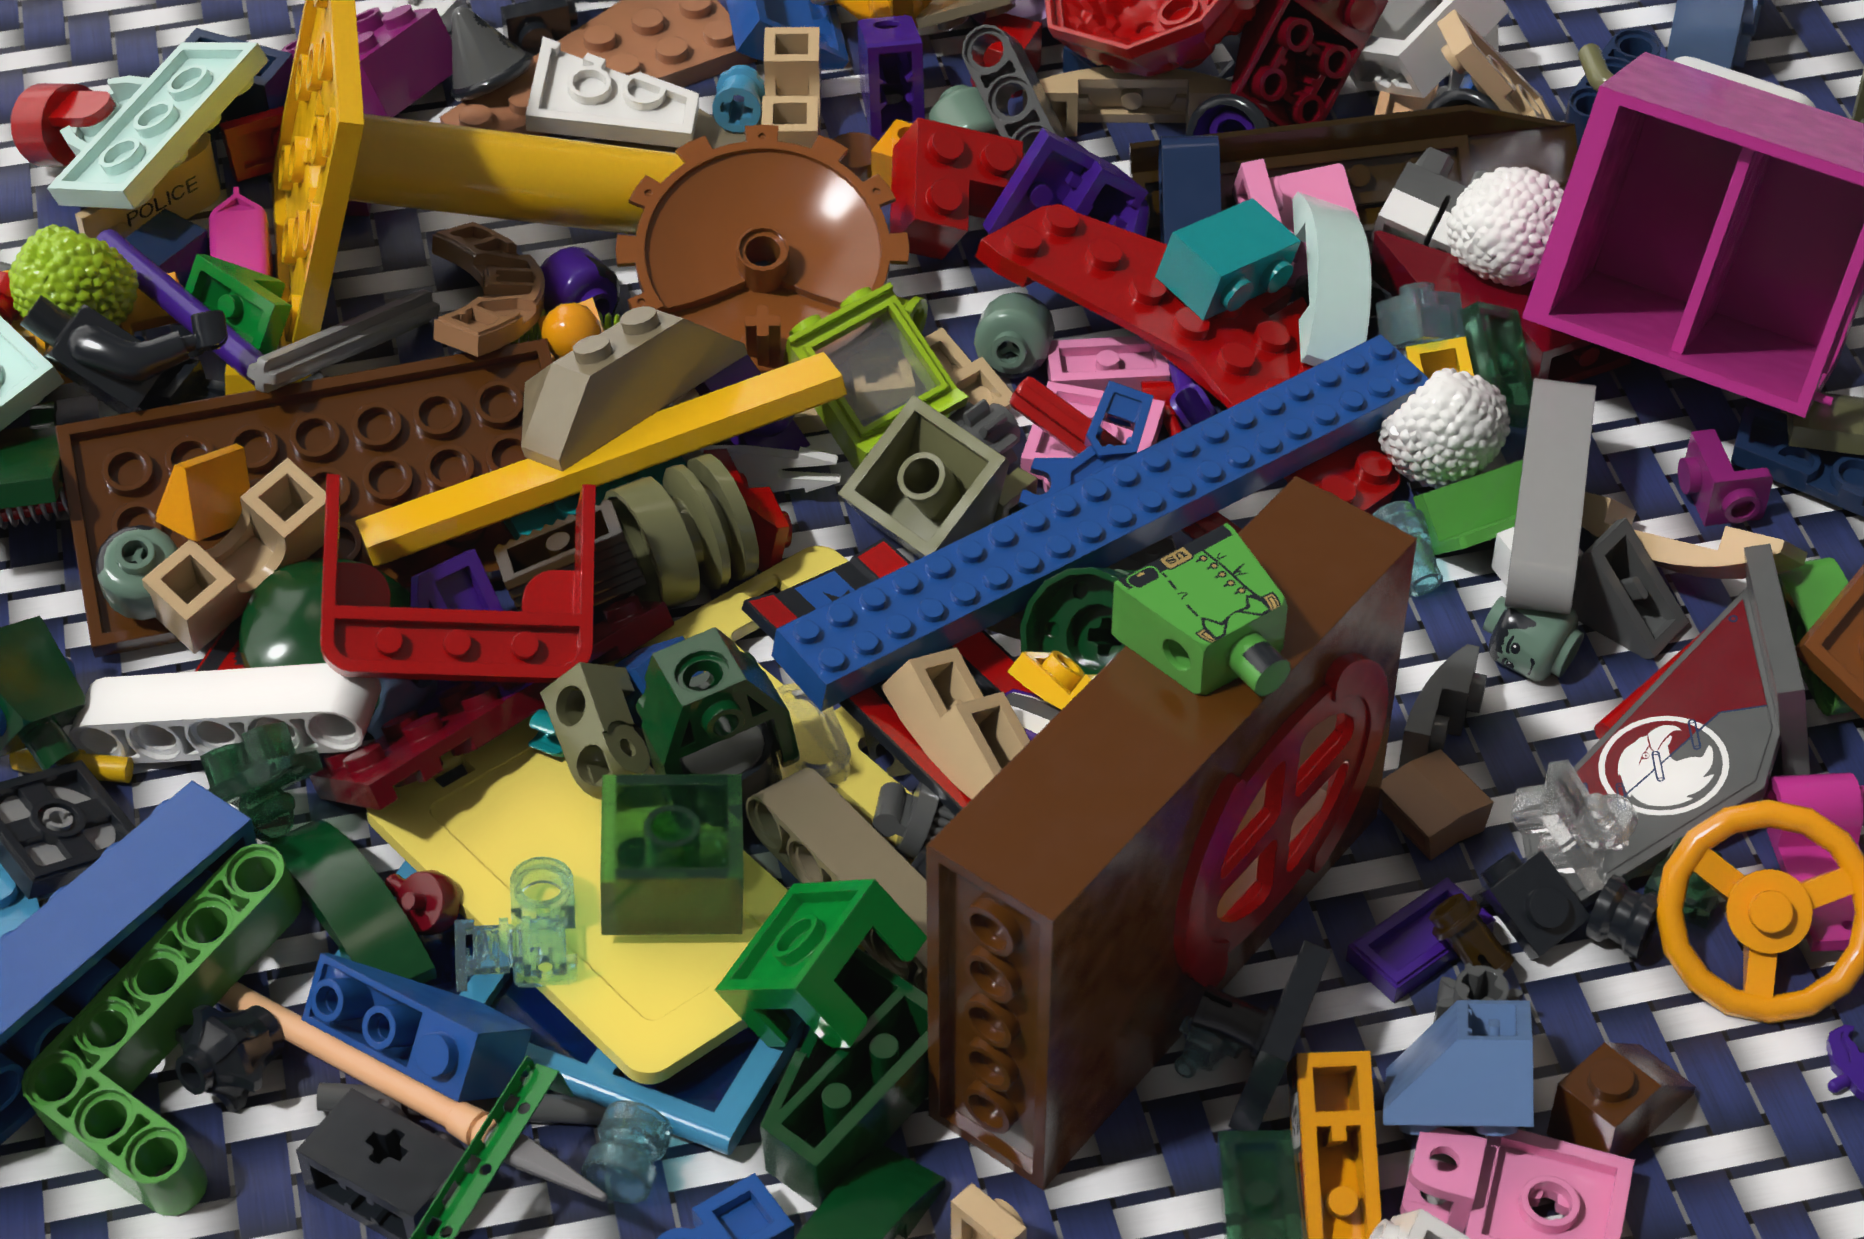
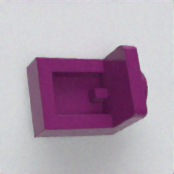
M1715 429L1692 431L1686 457L1681 458L1678 463L1680 488L1684 494H1690L1704 526L1742 523L1759 520L1764 517L1773 483V477L1769 469L1758 468L1734 471Z

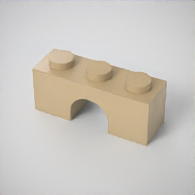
M765 27V96H762L761 125L779 126L778 141L812 148L821 130L820 28Z
M286 458L240 497L241 515L236 525L223 540L212 548L204 550L195 541L189 539L142 578L143 586L152 598L157 616L156 619L188 649L196 654L244 613L251 595L268 576L284 566L306 560L324 545L326 492L295 463Z

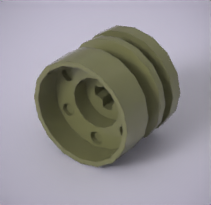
M711 453L689 459L686 467L680 464L666 468L662 478L663 486L653 477L649 476L606 491L604 499L612 501L637 553L647 581V585L633 590L634 595H637L640 601H665L669 610L696 599L700 590V581L710 590H719L726 587L730 579L732 581H741L755 575L759 567V547L749 510L734 478L723 463Z

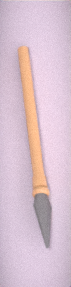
M236 982L217 1002L231 1011L246 1010L253 1005L264 1007L280 1024L286 1041L443 1126L449 1134L468 1146L489 1115V1112L470 1103L457 1102L310 1025L301 1020L302 1016L239 982ZM494 1119L481 1138L483 1143L486 1142L497 1125ZM522 1133L504 1160L505 1163L515 1169L599 1201H606L608 1198L605 1192L536 1141Z

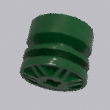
M1096 567L1066 569L1045 580L1029 599L1020 625L1021 653L1023 651L1052 652L1056 650L1077 663L1084 674H1098L1126 646L1123 643L1115 642L1114 635L1111 633L1114 582L1136 570H1112L1110 568Z

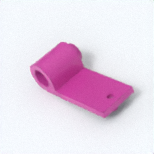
M1849 772L1770 777L1763 800L1769 799L1812 808L1849 832L1859 846L1862 826H1864V785H1859L1854 774ZM1766 828L1781 871L1790 874L1799 882L1839 868L1829 852L1802 834ZM1851 895L1813 909L1812 922L1805 935L1811 952L1845 951L1849 945L1855 914Z

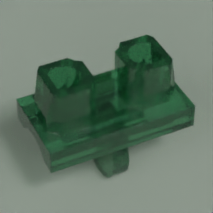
M286 722L255 727L241 734L243 742L224 745L200 756L210 786L207 790L228 804L238 807L240 812L251 818L256 839L264 842H272L288 834L293 827L295 799L290 793L284 792L283 789L323 770L317 750L296 754Z

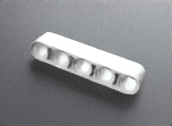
M327 663L105 677L96 679L90 684L85 696V706L77 714L68 737L77 749H84L86 753L131 757L134 764L348 752L362 745L382 687L378 678L346 677L336 673Z

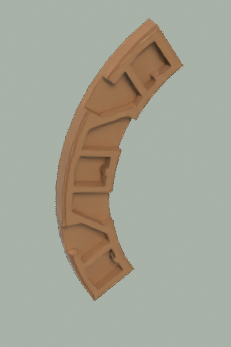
M475 222L438 231L432 235V254L444 258L470 273L479 282L484 292L483 297L478 296L466 306L435 319V341L479 357L516 341L538 322L544 306L545 279L542 269L531 255L517 254V245L512 240Z

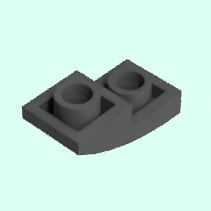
M1466 644L1452 654L1426 682L1410 711L1404 729L1398 769L1406 763L1441 749L1443 751L1447 734L1461 737L1467 711L1480 713L1487 682V675L1475 673L1480 646Z

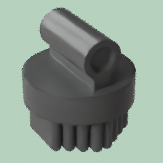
M889 782L880 789L872 825L881 836L890 837L895 834L898 835L895 850L901 855L915 859L924 846L955 815L939 801L940 798L921 782H919L913 795L906 793L905 788L901 784Z

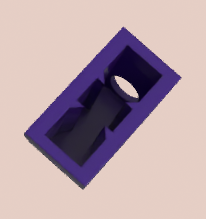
M908 15L861 19L857 23L861 94L869 133L877 140L882 138L896 119L908 123H914L918 117L925 119L923 43L912 16ZM885 92H897L902 95L903 99L895 104H887Z

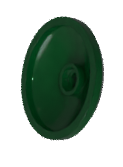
M323 558L306 559L284 566L268 576L253 592L246 605L239 630L240 653L245 668L326 663L320 646ZM338 558V562L360 563ZM381 572L390 588V607L411 608V594L393 578ZM379 696V699H378V701H377V704H376V707H375V710H374L373 714L375 713L376 708H377V706H378V704H379L380 696Z

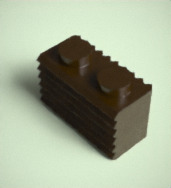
M606 499L602 501L600 506L595 505L593 607L604 602L616 603L629 597L633 590L647 585L637 553L612 501ZM568 514L565 520L557 519L553 525L545 524L541 530L533 529L530 535L521 534L518 540L510 539L506 545L498 544L494 549L503 582L518 611L522 610L523 593L533 577L548 570L575 571L576 515Z

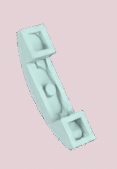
M1297 192L1292 199L1294 235L1301 241L1306 242L1309 306L1299 319L1300 357L1302 363L1317 366L1367 340L1371 306L1370 253L1364 228L1354 212L1348 208Z

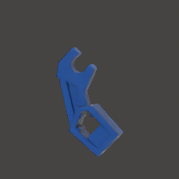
M1109 380L1086 434L1084 444L1087 448L1072 459L1034 458L1030 473L1047 478L1051 487L1049 491L1041 495L1023 489L1018 507L1025 508L1136 454L1154 396ZM1104 421L1133 431L1132 437L1127 438L1125 445L1113 446L1108 444L1102 447L1099 443Z

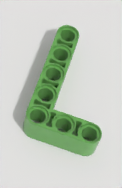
M252 844L232 854L30 1063L23 1075L21 1083L23 1095L49 1132L149 1209L163 1216H176L188 1212L200 1202L206 1192L208 1182L206 1171L182 1133L132 1096L131 1093L178 1045V1042L175 1040L176 1029L183 1025H193L192 1010L200 1005H210L213 1007L283 934L301 912L302 897L282 855L274 847L266 844ZM220 936L216 940L209 942L213 938ZM168 987H171V988H170L169 990H167L166 992L159 994V993L162 992L164 989H166V988H168ZM123 1038L117 1044L109 1047L114 1041ZM72 1091L64 1099L58 1100L66 1092ZM123 1127L114 1136L106 1138L113 1130ZM175 1163L167 1173L155 1177L162 1168Z

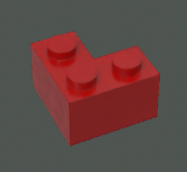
M918 117L893 147L891 191L896 201L891 203L890 234L907 232L909 253L942 260L968 232L969 215L986 219L1023 159V141Z

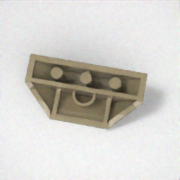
M650 306L637 307L625 312L621 316L620 322L599 335H592L579 340L573 346L571 352L554 361L525 382L521 440L524 457L564 471L746 356L745 344L692 321L656 310Z

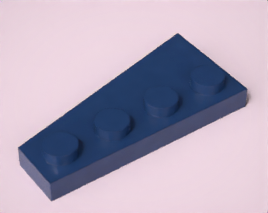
M1744 406L1730 463L1747 470L1768 468L1774 481L1864 517V455L1789 446L1786 414Z

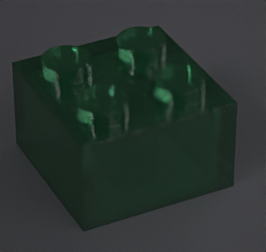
M742 774L602 775L601 935L742 934L744 883Z

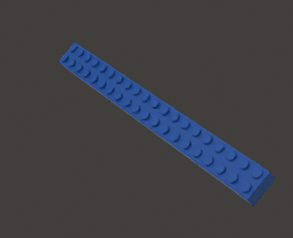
M1380 334L777 628L771 656L822 712L891 677L908 660L941 652L1026 609L1029 599L1043 582L1058 573L1072 568H1106L1381 429L1382 422L1388 416L1393 415L1397 409H1400L1401 405L1407 402L1409 396L1415 394L1419 386H1424L1429 378Z

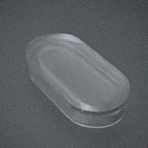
M796 683L785 684L776 688L789 710L800 754L798 762L783 768L786 778L808 767L817 771L834 789L840 787L847 780L850 773L851 749L833 706L821 712Z

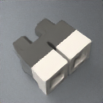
M1429 147L1415 164L1408 161L1378 214L1370 242L1373 243L1374 232L1381 230L1426 245L1438 216H1442L1431 238L1429 247L1451 254V246L1448 245L1447 241L1448 226L1446 225V220L1451 214V209L1456 206L1457 198L1467 187L1448 179L1455 162L1448 154ZM1475 171L1469 185L1474 179H1480L1487 171Z

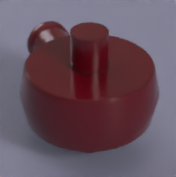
M424 870L413 873L407 879L402 878L398 874H391L386 878L385 885L392 895L397 898L398 904L417 934L431 936L443 933L456 921L460 911L461 899L456 883L449 876L436 870Z

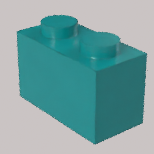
M1251 198L1172 232L1155 277L1204 321L1226 310L1235 311L1246 301L1263 293H1274L1281 289L1292 276L1294 267L1291 264L1301 240L1255 199Z

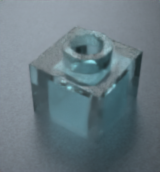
M1419 282L1401 286L1399 288V296L1376 303L1379 335L1381 334L1399 351L1406 352V346L1465 337L1460 293L1435 291L1434 283Z

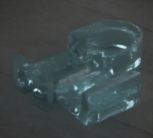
M534 857L523 861L513 870L510 877L512 924H508V918H499V925L474 926V919L455 920L457 992L467 991V979L471 975L510 973L509 968H513L514 983L522 988L569 985L577 980V954H566L565 929L575 928L573 874L565 863L551 857ZM537 883H549L561 890L556 897L544 901L533 900L523 893L529 886ZM466 934H473V956H470V948H466ZM548 962L552 964V969L541 971L538 969V966L541 963Z

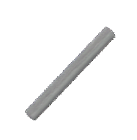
M418 290L259 357L257 362L248 366L247 377L254 380L257 391L269 393L429 323L431 318L438 316L440 305L433 301L430 291Z

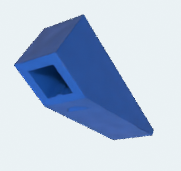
M320 953L301 1019L457 1102L500 1097L524 1060L533 1028L479 1001L330 953Z

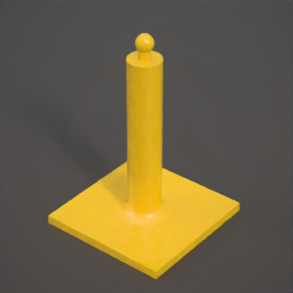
M305 0L271 175L276 278L285 283L281 299L292 305L279 341V349L321 331L348 201L636 235L639 220L644 209L629 203V198L635 187L645 175L662 183L684 162L676 153L365 114L363 112L355 0ZM311 374L289 384L301 382L310 377Z

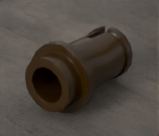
M1462 893L1446 899L1433 910L1429 916L1430 921L1434 924L1432 934L1437 940H1446L1464 964L1471 963L1472 966L1482 965L1493 967L1494 969L1500 968L1503 970V974L1511 967L1514 962L1513 956L1504 949L1478 915L1482 907L1476 900L1468 901Z

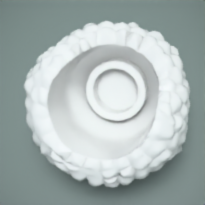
M1498 167L1494 172H1485L1480 179H1474L1464 189V192L1457 198L1456 206L1451 209V214L1446 220V225L1448 226L1447 241L1448 245L1451 246V255L1458 257L1459 263L1478 273L1479 277L1484 280L1490 278L1494 283H1502L1505 286L1511 287L1522 286L1528 281H1532L1536 277L1564 190L1560 189V184L1556 180H1552L1549 175L1540 174L1537 170H1531L1528 167Z
M1443 368L1442 370L1435 371L1431 378L1425 382L1424 386H1419L1415 394L1410 395L1407 402L1403 403L1400 409H1397L1393 415L1388 416L1382 422L1378 440L1381 450L1387 455V458L1395 466V470L1398 473L1407 477L1410 481L1414 482L1416 480L1420 482L1423 487L1429 486L1437 489L1478 475L1484 471L1487 465L1493 462V459L1499 454L1501 447L1505 445L1506 437L1510 433V417L1507 415L1508 407L1505 404L1506 396L1501 395L1500 390L1495 385H1491L1478 374L1472 376L1468 371L1457 372L1454 368Z

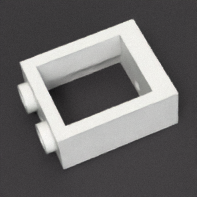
M1388 0L1382 15L1349 75L1357 88L1425 98L1453 69L1441 51V48L1447 42L1437 22L1455 9L1484 38L1509 12L1504 0Z

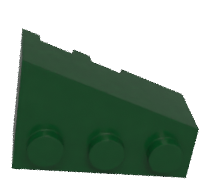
M858 947L834 981L867 1016L866 1026L850 1048L830 1047L810 1028L800 1051H795L760 1125L766 1171L816 1208L822 1204L836 1186L857 1165L878 1150L928 1097L927 995Z

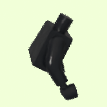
M43 295L39 296L20 323L22 327L49 344L43 356L56 370L119 414L134 412L161 373L189 360L190 357L202 355L204 351L221 348L228 339L225 314L221 310L191 315L193 334L180 323L169 325V334L147 341H140L85 304L77 307L70 315Z

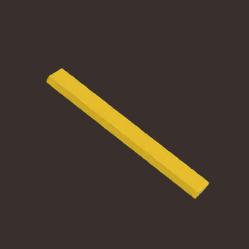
M821 352L655 412L564 471L527 458L358 519L355 522L373 566H380L581 492L582 484H592L597 487L842 398L844 395H847L843 376L827 355Z

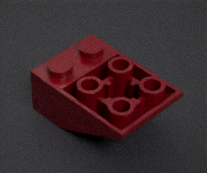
M1260 0L1257 4L1256 15L1252 17V21L1244 24L1230 94L1245 97L1255 103L1263 111L1266 118L1277 126L1325 121L1382 15L1388 0Z

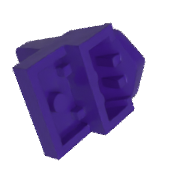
M1042 127L982 225L991 234L1039 207L1060 204L1072 208L1077 213L1147 237L1150 208L1145 197L1148 191L1116 165L1089 152L1082 145L1066 137L1062 138Z

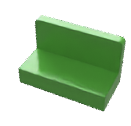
M1523 459L1413 497L1432 556L1474 546L1496 538L1497 533L1515 527Z

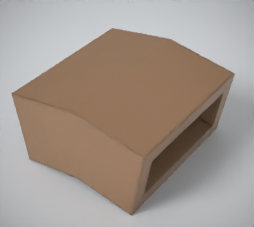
M1439 749L1406 763L1382 779L1378 808L1431 861L1456 843L1483 832L1494 802Z

